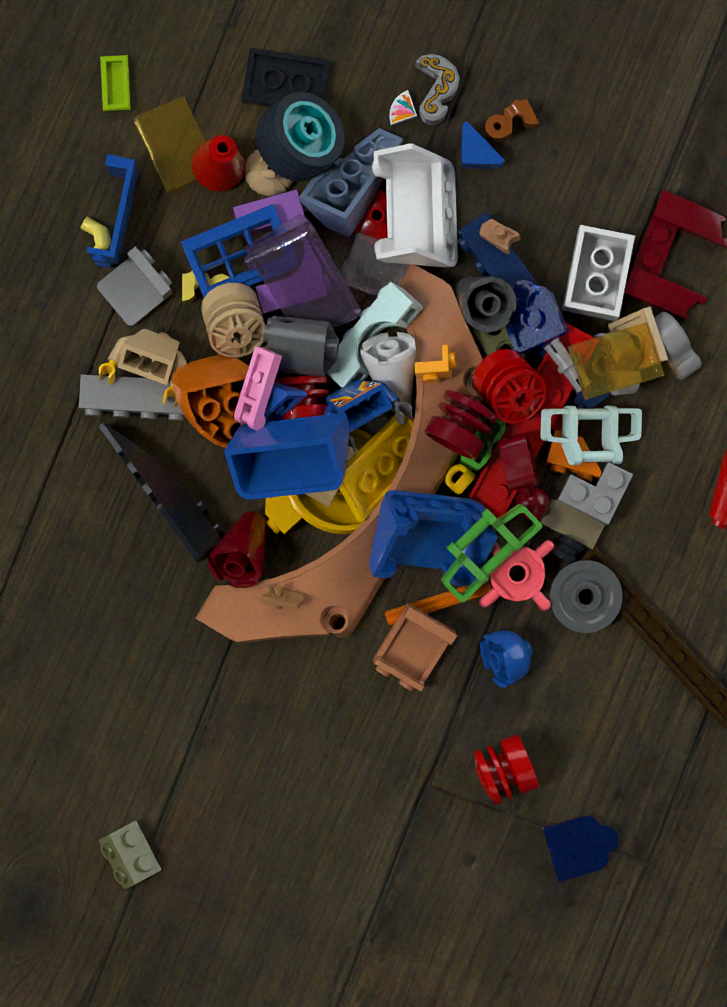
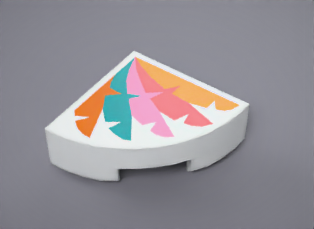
M408 90L401 93L391 106L389 116L391 126L417 118Z

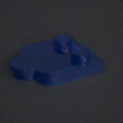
M519 280L512 286L516 295L515 312H512L509 318L510 321L505 327L514 351L522 355L569 333L555 296L549 288L536 286L529 280Z
M587 815L542 828L558 882L603 869L609 861V852H612L618 844V835L612 827L607 825L600 826L595 818Z

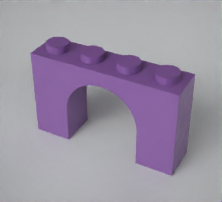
M297 190L233 207L237 219L273 204L284 231L295 237L302 249L301 263L292 275L256 287L264 317L290 310L294 305L300 307V304L308 305L326 300V292L331 291L327 274L321 275L319 265L323 264L319 248L314 249L311 239L316 238L312 222L306 223L304 213L308 212V209L299 201ZM270 222L249 231L251 235L273 230ZM244 233L240 234L241 238L245 237Z

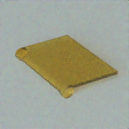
M184 96L133 118L167 193L197 180L191 167L192 156L196 148L205 140Z

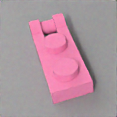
M255 346L234 413V419L241 424L248 423V426L256 431L264 427L266 422L264 413L282 359L281 355L264 347Z

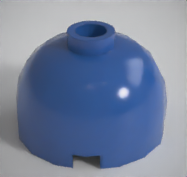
M500 630L483 636L486 640L480 644L481 656L486 670L492 668L495 677L492 678L494 683L499 687L505 688L520 681L530 668V656H532L530 644L513 631Z

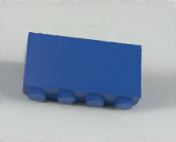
M346 412L265 422L264 427L257 431L250 428L248 424L240 425L224 450L237 493L241 497L251 500L338 489L345 478L350 429Z

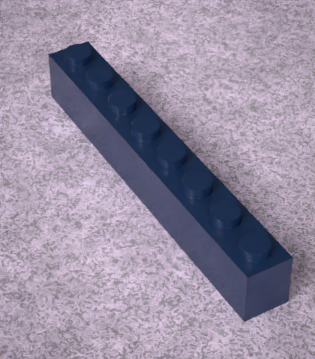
M485 212L459 230L458 237L460 239L457 240V243L465 254L471 253L476 260L473 265L481 276L501 278L512 287L516 295V309L510 317L514 321L517 319L524 327L521 330L529 343H536L540 349L537 353L541 360H543L547 352L544 347L551 344L564 320L511 246L509 247L510 253L506 254L480 236L479 232L482 224L490 220V217ZM590 357L583 373L592 383L578 393L575 388L571 392L572 396L570 399L577 409L594 408L612 395L606 388L605 376Z

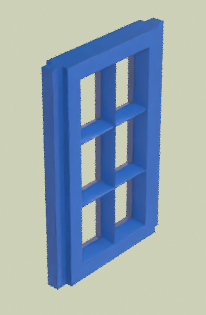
M273 204L181 242L204 298L209 291L219 285L241 283L251 286L299 266ZM270 222L275 236L254 244L249 230ZM244 233L249 247L228 255L222 241ZM278 241L283 256L263 264L257 249ZM217 244L222 258L201 266L196 252ZM252 252L257 266L236 275L230 261ZM225 263L230 278L209 285L204 271Z

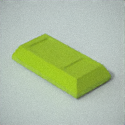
M128 55L100 57L103 111L131 110Z

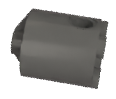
M273 316L268 318L267 325L264 326L263 342H268L266 349L282 356L277 372L324 377L337 361L339 339L329 321Z

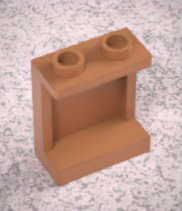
M407 602L373 657L374 664L377 665L375 669L386 677L390 678L392 674L401 679L399 684L412 692L415 688L422 692L425 687L424 682L447 645H452L457 634L453 629Z

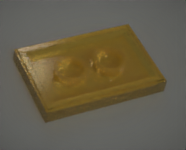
M647 322L568 347L585 400L664 376Z

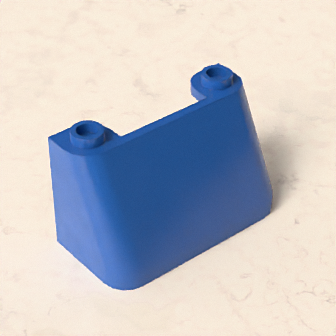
M398 490L387 491L381 502L369 560V567L373 577L390 578L394 576L397 570L396 564L442 569L445 574L456 560V557L446 547L451 542L455 543L482 517L481 514L486 509L478 501L468 498ZM490 524L463 550L479 568L485 564L498 538L494 527ZM462 564L451 578L450 583L457 586H470L476 577Z

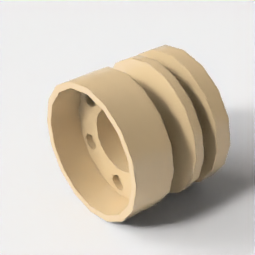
M226 283L209 291L202 301L201 311L211 347L218 354L226 357H242L254 352L255 346L260 347L263 343L265 326L256 293L249 286L241 283Z

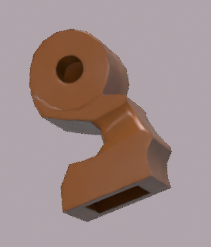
M516 99L510 106L504 109V116L496 114L488 118L485 125V133L491 141L503 142L512 135V122L514 119H521L524 127L529 129L538 128L539 122L528 100Z

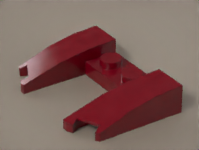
M663 190L628 277L623 296L686 320L689 317L686 311L696 302L702 306L707 298L659 277L670 246L678 229L726 248L727 238H722L721 222H726V218L705 207Z

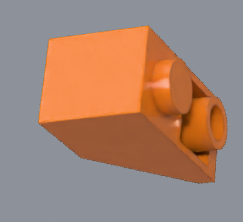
M555 430L553 437L562 438V431ZM578 436L577 443H579L581 450L590 451L583 437ZM551 442L545 464L550 465L549 470L560 474H566V471L577 473V478L592 482L593 478H600L602 472L597 462H582L580 465H570L563 451L562 444Z

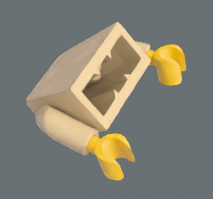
M142 329L135 335L125 336L117 341L108 357L109 363H104L99 367V380L102 379L103 375L109 374L108 384H113L116 380L115 367L117 365L118 368L164 385L169 383L171 386L165 390L162 399L165 405L167 397H173L176 400L172 376L178 368L186 365L187 361L183 353L178 351L179 342L170 338L166 333L158 334ZM177 400L175 402L174 408L178 406Z

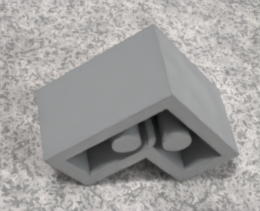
M608 462L605 464L595 486L570 475L557 501L607 526L633 474Z

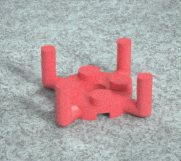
M546 540L535 551L524 546L519 551L515 550L489 575L493 588L479 600L480 606L486 608L501 596L506 600L514 602L532 598L537 603L539 610H548L551 607V603L540 591L545 580V568L542 558L554 548L553 542ZM495 542L491 550L493 555L501 549L497 542ZM518 565L525 570V577L522 581L516 582L510 578L509 571L513 566Z

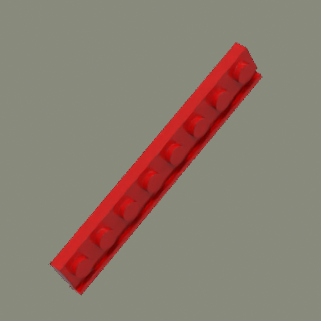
M564 321L553 339H560L559 341L571 357H576L578 360L576 363L582 371L599 340ZM546 352L536 371L544 380L547 388L544 403L531 418L519 423H508L501 437L503 439L526 433L530 441L534 461L545 442L541 439V411L543 409L563 408L574 389L566 376L558 372L557 369L559 367L548 352ZM553 414L551 416V429L555 424L559 414ZM497 443L468 499L478 501L498 519L507 512L518 489L513 491L509 489L499 444Z

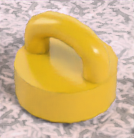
M457 464L448 470L445 476V483L455 494L460 495L475 479L476 474L465 465ZM457 471L464 473L456 483L452 481V477Z

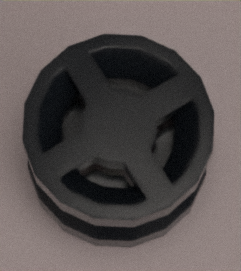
M561 534L558 546L553 548L550 554L569 565L576 562L577 555L582 553L585 547L570 537Z

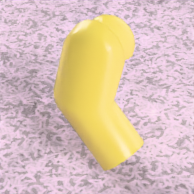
M86 217L81 225V229L94 236L96 244L94 248L110 250L112 240L109 229L95 220Z

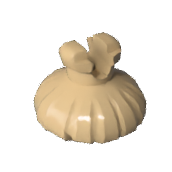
M258 149L250 154L246 162L245 179L253 191H256L257 194L271 197L286 192L292 186L293 181L282 178L273 172L272 169L268 170L269 166L263 161Z

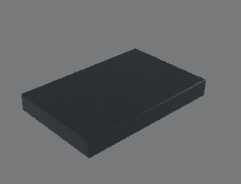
M250 48L241 103L270 108L279 99L294 92L314 94L325 101L331 61Z

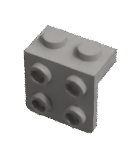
M136 246L127 253L129 257L97 284L100 293L128 326H134L173 294L169 287L172 284L171 280L163 271L157 273L151 266L155 262L145 249L140 252Z

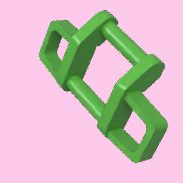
M523 504L516 505L498 519L486 509L481 514L482 517L455 543L451 542L446 547L456 557V560L441 580L445 587L460 602H466L482 584L484 585L489 580L488 576L515 550L519 551L542 528V524ZM519 513H524L533 524L517 539L504 524ZM491 524L508 542L485 565L479 568L463 550ZM463 564L476 579L464 592L460 593L450 584V580Z

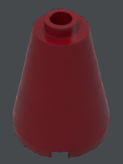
M257 512L243 513L211 551L207 565L217 580L222 582L225 579L231 582V587L249 588L258 583L263 573L267 530L266 520L261 514Z

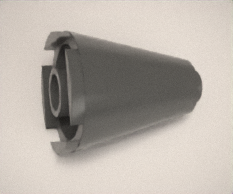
M494 276L465 277L456 285L455 295L463 316L470 326L483 332L498 331L508 324L512 312H515L516 295L507 282Z

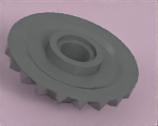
M590 560L576 561L563 568L552 582L550 590L551 608L556 618L565 627L580 633L596 632L607 627L618 615L622 604L621 585L616 575L605 565ZM582 589H589L592 593V599L586 604H581L578 599V594Z

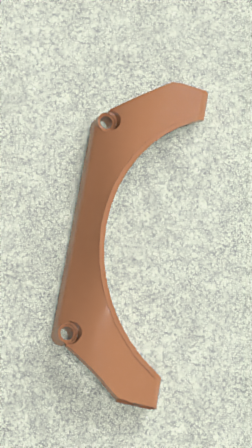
M408 264L396 285L404 288L424 307L407 328L408 334L415 339V362L443 361L442 345L448 344L451 352L456 354L457 367L452 369V378L439 379L440 381L437 383H423V380H418L416 376L417 398L410 441L401 466L387 491L398 490L435 495L459 454L429 438L424 433V430L432 416L446 418L447 415L438 408L440 402L452 405L443 398L446 390L471 396L488 407L476 393L473 386L474 373L483 358L463 316L453 287L422 268ZM383 498L373 512L351 535L317 560L295 571L272 579L258 581L255 586L249 588H235L230 585L214 586L197 614L196 619L237 644L281 638L327 636L330 633L340 638L349 637L354 632L385 579L373 577L369 567ZM268 585H282L283 590L303 594L304 603L297 609L281 606V609H274V606L261 604L262 594L267 593ZM344 617L345 625L343 628L336 630L335 622L337 619Z

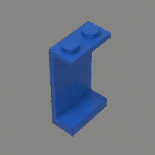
M108 154L105 166L109 174L125 178L110 251L87 247V254L91 260L95 262L96 266L111 268V265L119 266L139 173L135 160Z

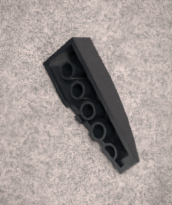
M100 424L99 428L119 456L122 457L135 478L140 482L147 495L156 504L157 509L194 560L198 562L211 553L225 533L216 521L210 523L205 517V514L209 511L201 500L197 499L194 501L165 468L131 440L106 424Z

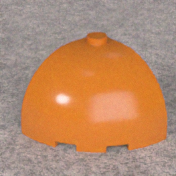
M223 355L199 359L181 366L174 372L172 382L176 400L188 422L206 439L217 446L226 448L239 426L245 425L234 419V413L249 365L236 357H226Z

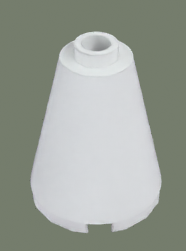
M387 332L366 340L362 344L363 350L360 349L372 381L386 384L400 398L399 402L411 404L416 354L415 339L403 332H397L398 337H389Z

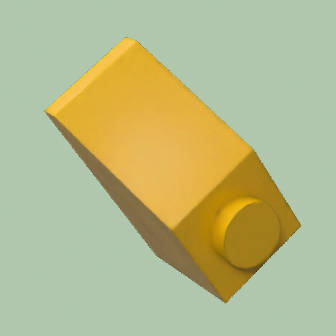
M288 496L266 498L265 514L269 518L266 524L276 534L281 531L286 535L303 519L291 504Z

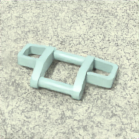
M565 406L564 408L543 409L541 411V439L543 441L561 443L570 465H580L582 462L621 464L623 452L619 443L635 441L641 438L642 411L637 408L605 406L604 408L577 409L575 406ZM618 413L631 414V432L629 435L618 436ZM553 414H562V438L551 436V416ZM602 419V447L604 451H582L579 443H577L578 420Z

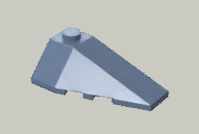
M379 128L354 147L355 150L345 158H338L333 163V167L323 174L321 173L312 178L299 196V201L326 228L349 238L364 217L384 179L376 177L373 173L374 151L401 146L403 138Z

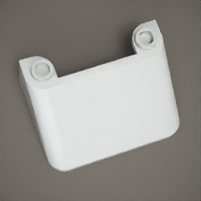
M405 144L374 151L373 173L376 177L386 179L388 238L380 239L375 243L376 259L386 263L436 267L455 266L458 259L455 171L452 163L448 159L414 144Z

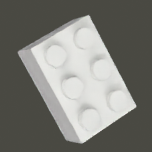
M580 225L577 231L562 311L616 321L619 318L635 238L634 235Z

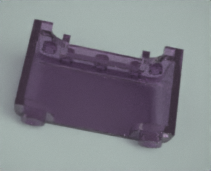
M301 214L296 215L243 248L247 255L243 258L251 272L256 270L261 275L285 317L329 321L332 329H335L363 315L357 301L309 220Z

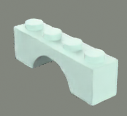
M392 282L384 286L379 291L378 298L373 304L362 312L360 320L356 325L344 334L343 341L339 344L337 361L327 372L342 388L356 380H365L368 377L369 372L360 352V349L363 350L362 344L387 327L398 326L407 329L424 308L401 286Z

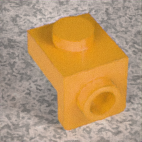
M448 344L442 345L443 361L415 362V374L418 380H423V383H437L440 381L439 379L452 378V369H456L457 362L456 354L451 352Z

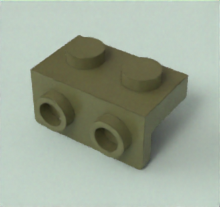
M137 821L99 839L101 852L109 860L114 869L113 874L116 881L124 889L161 871Z

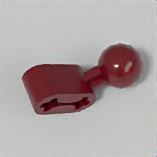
M523 433L499 439V450L509 489L511 491L518 489L519 491L515 499V506L523 504L537 520L543 518L549 510L550 501L543 489L534 486L538 485L539 481L527 434ZM519 513L521 518L531 521L526 514Z

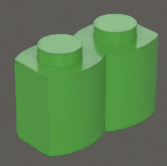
M499 418L494 425L483 422L491 429V432L488 435L476 431L475 435L484 443L475 460H470L460 455V463L476 472L485 466L490 458L492 447L501 439L506 428V422Z

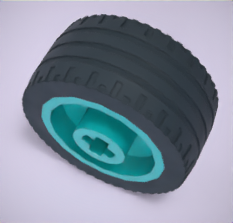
M294 92L279 99L266 110L256 127V145L263 161L277 175L290 181L301 182L318 176L337 160L344 147V131L335 110L326 101L319 98V96L306 92Z

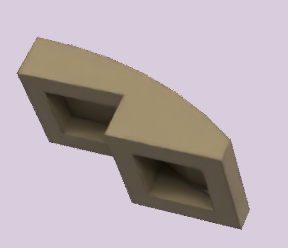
M552 498L548 512L540 520L542 525L559 534L570 537L589 549L594 548L605 524Z

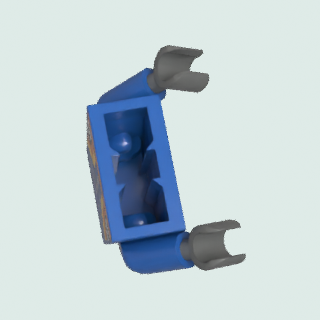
M356 380L326 397L328 406L325 408L324 415L346 412L350 433L391 408L395 409L397 423L403 425L405 424L404 415L412 419V406L407 402H399L400 398L382 382ZM349 435L348 447H352L353 451L356 452L353 437Z

